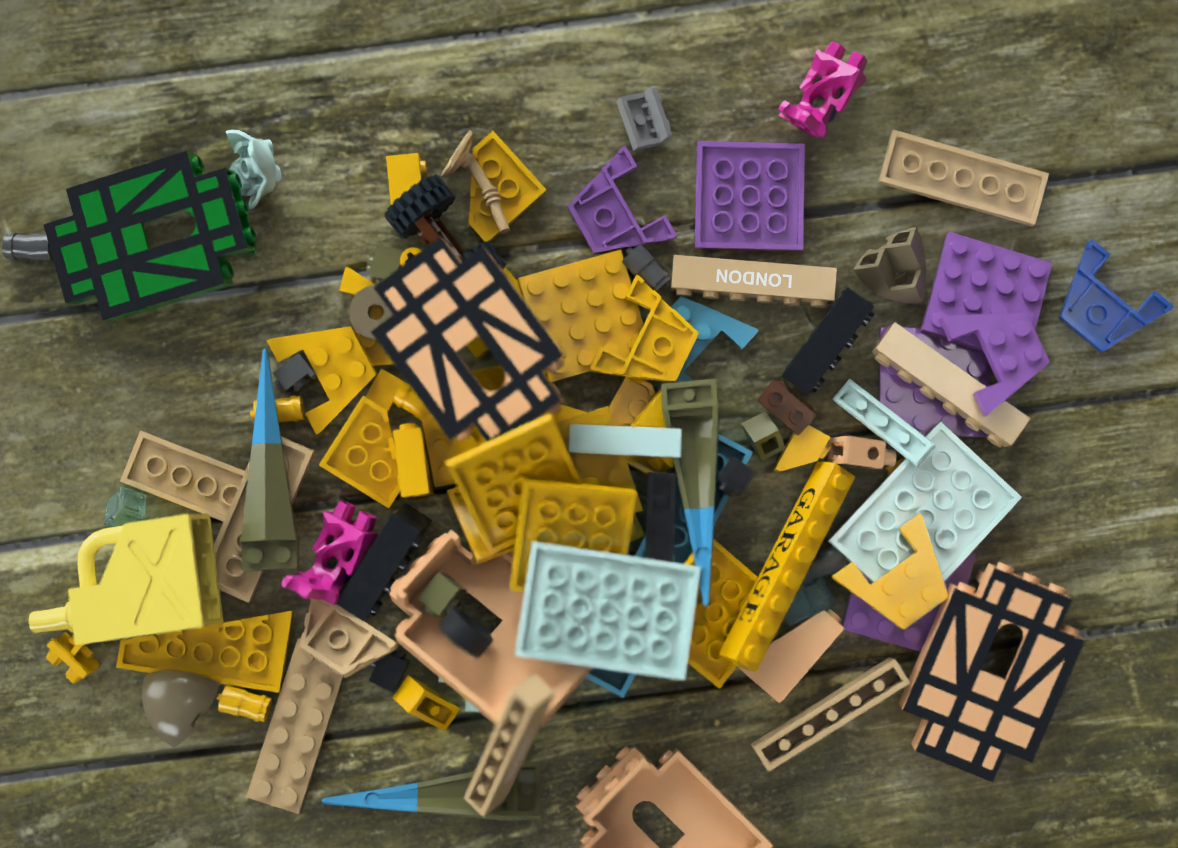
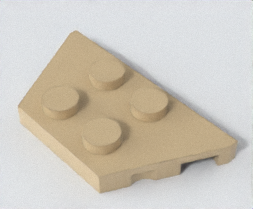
M311 599L309 612L305 616V630L302 633L299 647L344 678L397 649V642L339 605L323 600Z

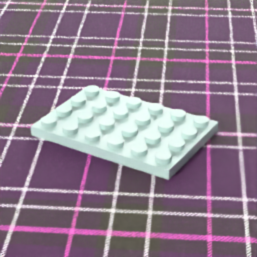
M939 422L926 436L936 447L920 466L916 467L905 458L828 540L849 562H854L860 572L872 583L915 552L898 528L920 513L923 516L943 581H945L1022 498L942 422Z
M532 542L515 656L685 680L701 567Z

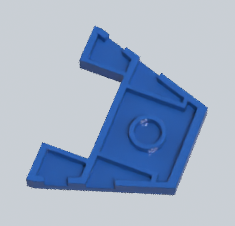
M1091 239L1085 246L1058 319L1101 353L1164 313L1172 310L1174 306L1159 293L1153 291L1137 311L1130 307L1094 277V274L1111 254Z

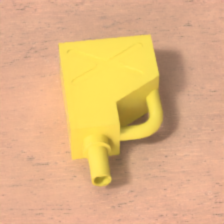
M184 514L126 523L123 526L104 528L92 533L83 542L78 553L77 566L80 587L68 589L70 601L67 602L65 607L32 612L29 616L31 631L37 634L69 630L71 633H74L75 645L224 623L210 514ZM116 543L100 584L97 585L95 571L97 551L102 546Z

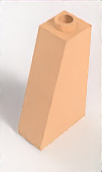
M819 609L772 640L757 672L738 668L780 704L845 629L839 624L842 619L831 609L827 612Z

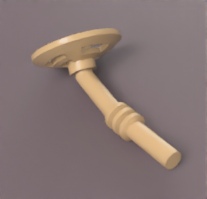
M469 130L452 155L441 176L443 178L449 176L460 166L464 169L468 167L483 190L481 194L486 202V206L491 209L500 234L510 231V228L500 206L501 198L497 188L492 186L476 159L472 158L473 154L469 152L473 132Z

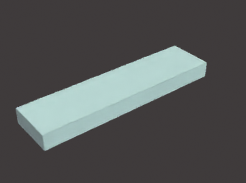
M850 378L832 399L916 467H919L936 447L935 444Z
M570 424L569 452L681 457L682 429Z

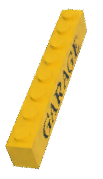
M817 461L718 654L740 668L757 672L855 479L854 475L837 463Z

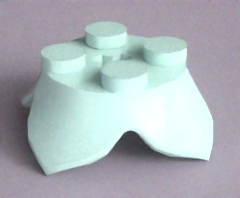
M228 130L226 134L232 149H234V153L240 154V158L232 163L230 170L235 171L239 175L242 183L241 195L251 196L248 207L253 209L262 197L274 190L276 182L281 180V170L278 165H275L273 158V144L269 139H256L240 130Z

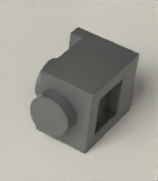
M297 353L273 372L277 378L274 383L284 395L294 390L295 392L302 390L309 384L308 379L310 377L314 380L318 378L314 369L300 353Z

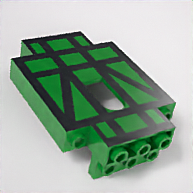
M184 151L67 188L66 191L73 215L43 224L65 303L80 304L97 298L102 320L116 321L232 286L234 272L231 264L226 259L234 256L249 257L255 255L254 250H256L257 241L255 230L249 225L248 205L244 199L242 200V183L239 175L228 168L202 174L204 172V165L201 158L195 153ZM181 211H188L194 216L196 227L189 237L150 249L143 223Z

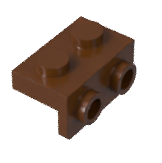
M774 379L757 401L793 433L800 435L816 416L812 412L813 407L805 400H798L792 395L793 390L783 381L777 382Z

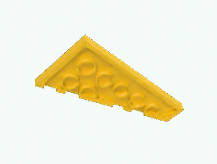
M294 610L121 640L116 668L147 673L164 670L185 671L205 676L220 684L279 693L283 683Z

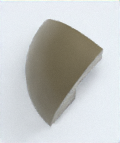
M917 227L905 229L886 237L885 245L877 250L870 248L855 265L854 272L864 285L878 295L901 303H923L926 290V262Z
M176 670L157 671L145 675L142 684V702L147 719L154 731L173 748L181 744L194 731L195 721L199 718L200 714H206L218 692L220 683L202 675Z

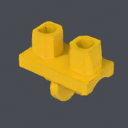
M64 632L56 639L53 638L47 644L50 650L46 659L56 666L65 662L70 667L65 673L66 678L73 684L94 673L101 666L92 656L94 653L88 648L90 643L75 645L74 635L70 636L67 632Z

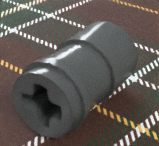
M10 233L4 235L2 249L5 258H10L11 260L53 261L46 234Z
M642 244L634 250L631 247L626 250L628 255L623 259V264L634 276H640L653 291L655 290L658 293L672 279L669 273L660 267L655 258Z
M831 544L819 549L802 584L804 586L810 585L815 580L844 568L847 564L842 553Z

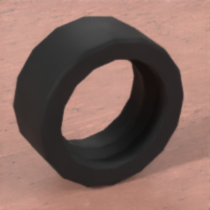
M452 607L439 623L440 629L452 642L476 658H480L494 640L491 634L478 621L457 607Z

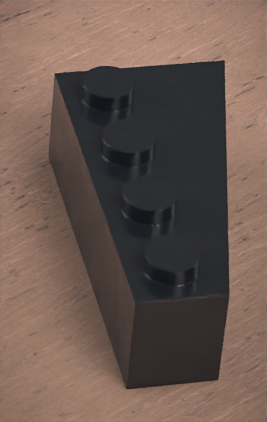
M848 285L843 289L842 295L832 304L824 316L825 318L816 326L808 337L807 342L802 345L781 375L807 395L811 390L815 393L819 390L825 381L822 378L823 374L828 368L831 371L834 370L842 359L838 354L844 346L848 349L858 338V335L855 334L861 324L866 327L875 315L872 312L874 305Z
M407 503L395 510L341 594L337 604L362 621H365L370 615L375 617L383 605V602L380 601L385 593L389 594L391 592L390 588L396 581L395 577L399 571L403 572L412 559L409 557L414 548L417 550L425 538L424 533L433 520Z

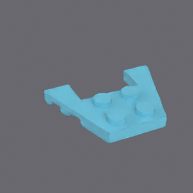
M681 296L671 308L675 309L699 334L676 382L693 381L684 371L720 332L742 350L759 330Z

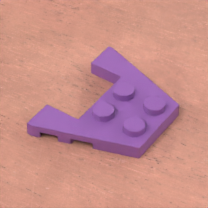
M623 146L617 152L613 159L602 168V171L567 206L594 255L637 247L640 244L648 245L677 238V234L666 215L640 228L616 187L615 180L637 169V165L626 146Z
M1027 313L945 315L939 320L949 342L973 333L976 334L998 381L997 384L976 391L973 394L983 417L990 414L1050 363Z

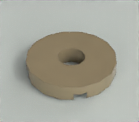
M376 285L367 286L358 291L351 300L349 307L350 322L354 329L365 338L376 340L371 331L393 315L373 288ZM375 305L382 306L384 309V314L379 320H373L369 316L370 309Z

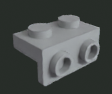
M655 86L649 87L642 93L622 96L616 100L633 151L659 146L672 136L670 123L666 119L662 107V99L658 95Z

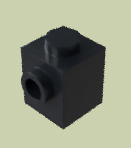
M733 456L716 477V481L719 483L718 488L730 497L733 494L740 496L756 475V472Z
M399 649L392 651L371 663L370 668L374 670L369 682L394 693L398 689L411 660L405 658L406 653Z

